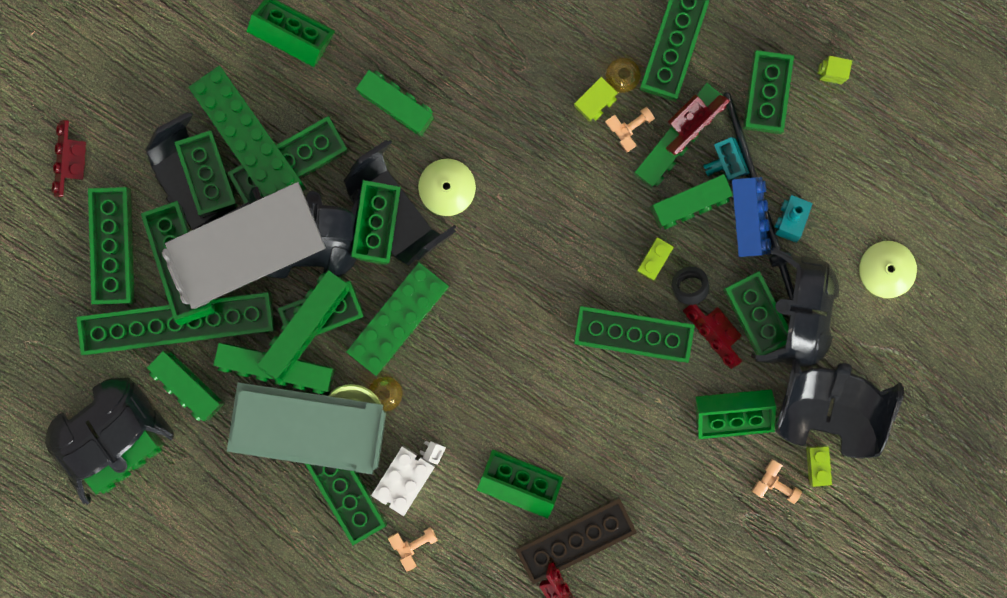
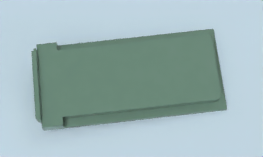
M237 382L227 452L373 474V470L377 469L379 465L386 412L383 410V404Z

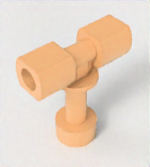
M647 107L640 110L641 115L629 124L625 122L621 124L616 115L605 121L612 133L615 132L621 140L619 143L626 153L637 146L630 137L633 135L632 130L645 121L649 124L655 119Z
M771 459L765 468L767 472L761 481L758 479L751 491L762 498L768 488L772 490L775 487L788 496V501L795 504L800 498L802 491L796 487L792 490L778 481L779 476L777 474L783 465Z
M431 527L424 530L425 535L411 543L408 541L404 542L399 532L388 537L393 549H397L401 556L400 561L406 572L417 566L412 557L414 549L428 541L430 544L438 541Z

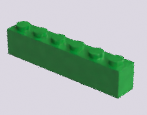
M708 83L697 94L707 107L719 95H722ZM673 127L668 130L634 173L635 176L650 188L654 185L658 187L664 179L663 173L666 170L670 172L675 166V158L678 155L682 157L688 150V147L685 146V149L676 155L667 151L666 147L679 135Z

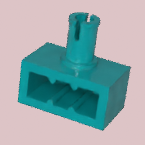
M733 137L714 144L719 159L703 165L707 176L724 170L730 181L750 174L736 138Z
M793 195L788 200H784L780 209L783 211L782 216L777 218L774 226L777 228L775 235L797 243L802 236L813 203Z

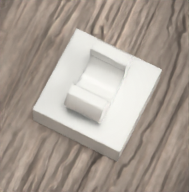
M425 441L424 444L428 448L426 452L420 450V454L423 455L422 459L438 465L446 447L432 441Z

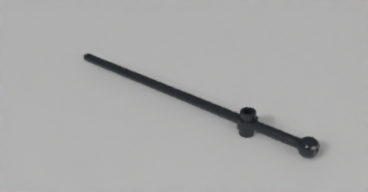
M725 92L723 96L730 101L726 106L742 156L750 173L749 177H757L731 94ZM769 211L765 212L766 219L769 220L770 230L767 232L772 248L781 250ZM769 256L771 266L779 267L789 300H793L794 288L786 266L788 262L781 256Z

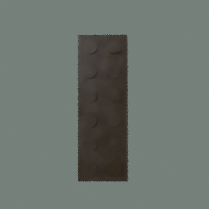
M618 496L515 549L534 585L547 578L546 573L550 563H554L555 567L562 571L637 532Z

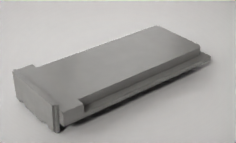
M299 182L165 243L167 249H163L162 255L167 262V267L176 289L179 291L182 303L190 304L192 309H196L215 298L324 250L326 247Z

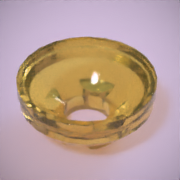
M628 58L614 60L606 71L607 83L620 93H627L635 89L641 77L638 65ZM626 68L630 76L627 79H621L618 75L620 69Z
M380 377L369 386V390L383 404V410H393L400 404L403 391L395 379ZM383 388L390 391V397L387 400H382L379 397V391Z

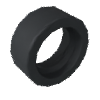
M691 266L682 268L676 272L672 279L674 295L679 302L694 305L703 301L709 294L710 286L707 275L700 268ZM688 278H697L702 282L701 288L694 293H684L680 290L679 286L681 282Z

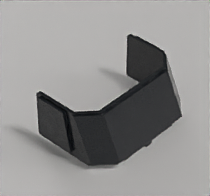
M186 112L156 128L145 150L151 168L156 174L155 177L168 196L166 198L169 204L176 201L179 202L186 221L193 231L245 207L249 203L247 202L238 208L232 207L202 218L198 215L174 143L189 138L186 126L191 120L193 113Z
M391 140L383 141L359 157L350 168L344 183L349 198L353 203L354 200L351 196L355 190L361 189L363 180L400 187L388 172L383 158V153L392 143ZM400 189L391 254L409 266L448 240L456 232V225H453L442 234L434 231L403 190Z

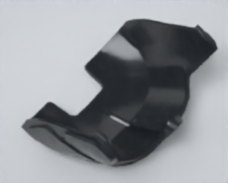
M253 187L250 190L249 204L262 199L258 187ZM361 189L355 190L351 196L354 200L351 211L337 206L322 205L320 194L316 191H309L306 195V201L326 249L266 276L286 278L292 267H323V273L326 274L329 270L337 277L347 273L356 262V258L351 257Z
M772 248V250L766 252L767 256L771 254L781 256L797 269L793 300L780 299L775 305L778 313L791 315L786 347L767 355H756L753 353L751 358L755 359V362L786 363V365H792L793 360L799 358L800 367L814 366L826 355L832 343L833 336H831L829 331L834 299L839 297L838 279L829 263L821 259L799 257L792 253ZM812 310L827 312V316L813 314Z
M796 358L792 362L786 394L776 421V433L790 443L805 446L810 430L822 431L840 436L842 456L852 458L879 457L889 439L892 423L896 420L904 398V386L899 382L894 387L880 391L870 381L852 374V366L847 363H840L836 369L812 368L802 372L799 358ZM835 398L831 416H827L831 399Z
M111 378L97 384L92 389L94 401L69 420L63 412L58 414L47 429L45 437L46 448L68 476L83 504L86 503L88 505L91 502V496L84 492L82 479L93 476L108 465L117 473L124 472L127 469V462L121 455L140 438L145 430L163 435L170 441L174 438L172 428L156 409L154 410L147 396L130 378ZM88 420L98 434V438L93 435L86 422Z

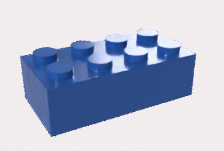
M762 177L733 179L732 186L739 257L765 255L768 250H771V240L767 237L770 224L765 214L768 211L767 200H764L766 182L763 181Z

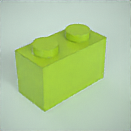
M834 56L827 57L819 64L817 73L820 75L819 80L843 84L849 79L852 60Z
M601 77L574 103V107L589 122L592 119L596 121L603 114L601 110L606 105L611 107L615 103L617 92Z
M657 237L636 272L654 281L674 247Z
M829 446L806 447L809 485L812 487L832 485Z

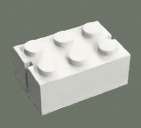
M404 445L371 495L385 505L388 502L391 503L389 507L402 516L406 514L435 468L434 464L422 459L423 457L416 460L415 458L418 454Z

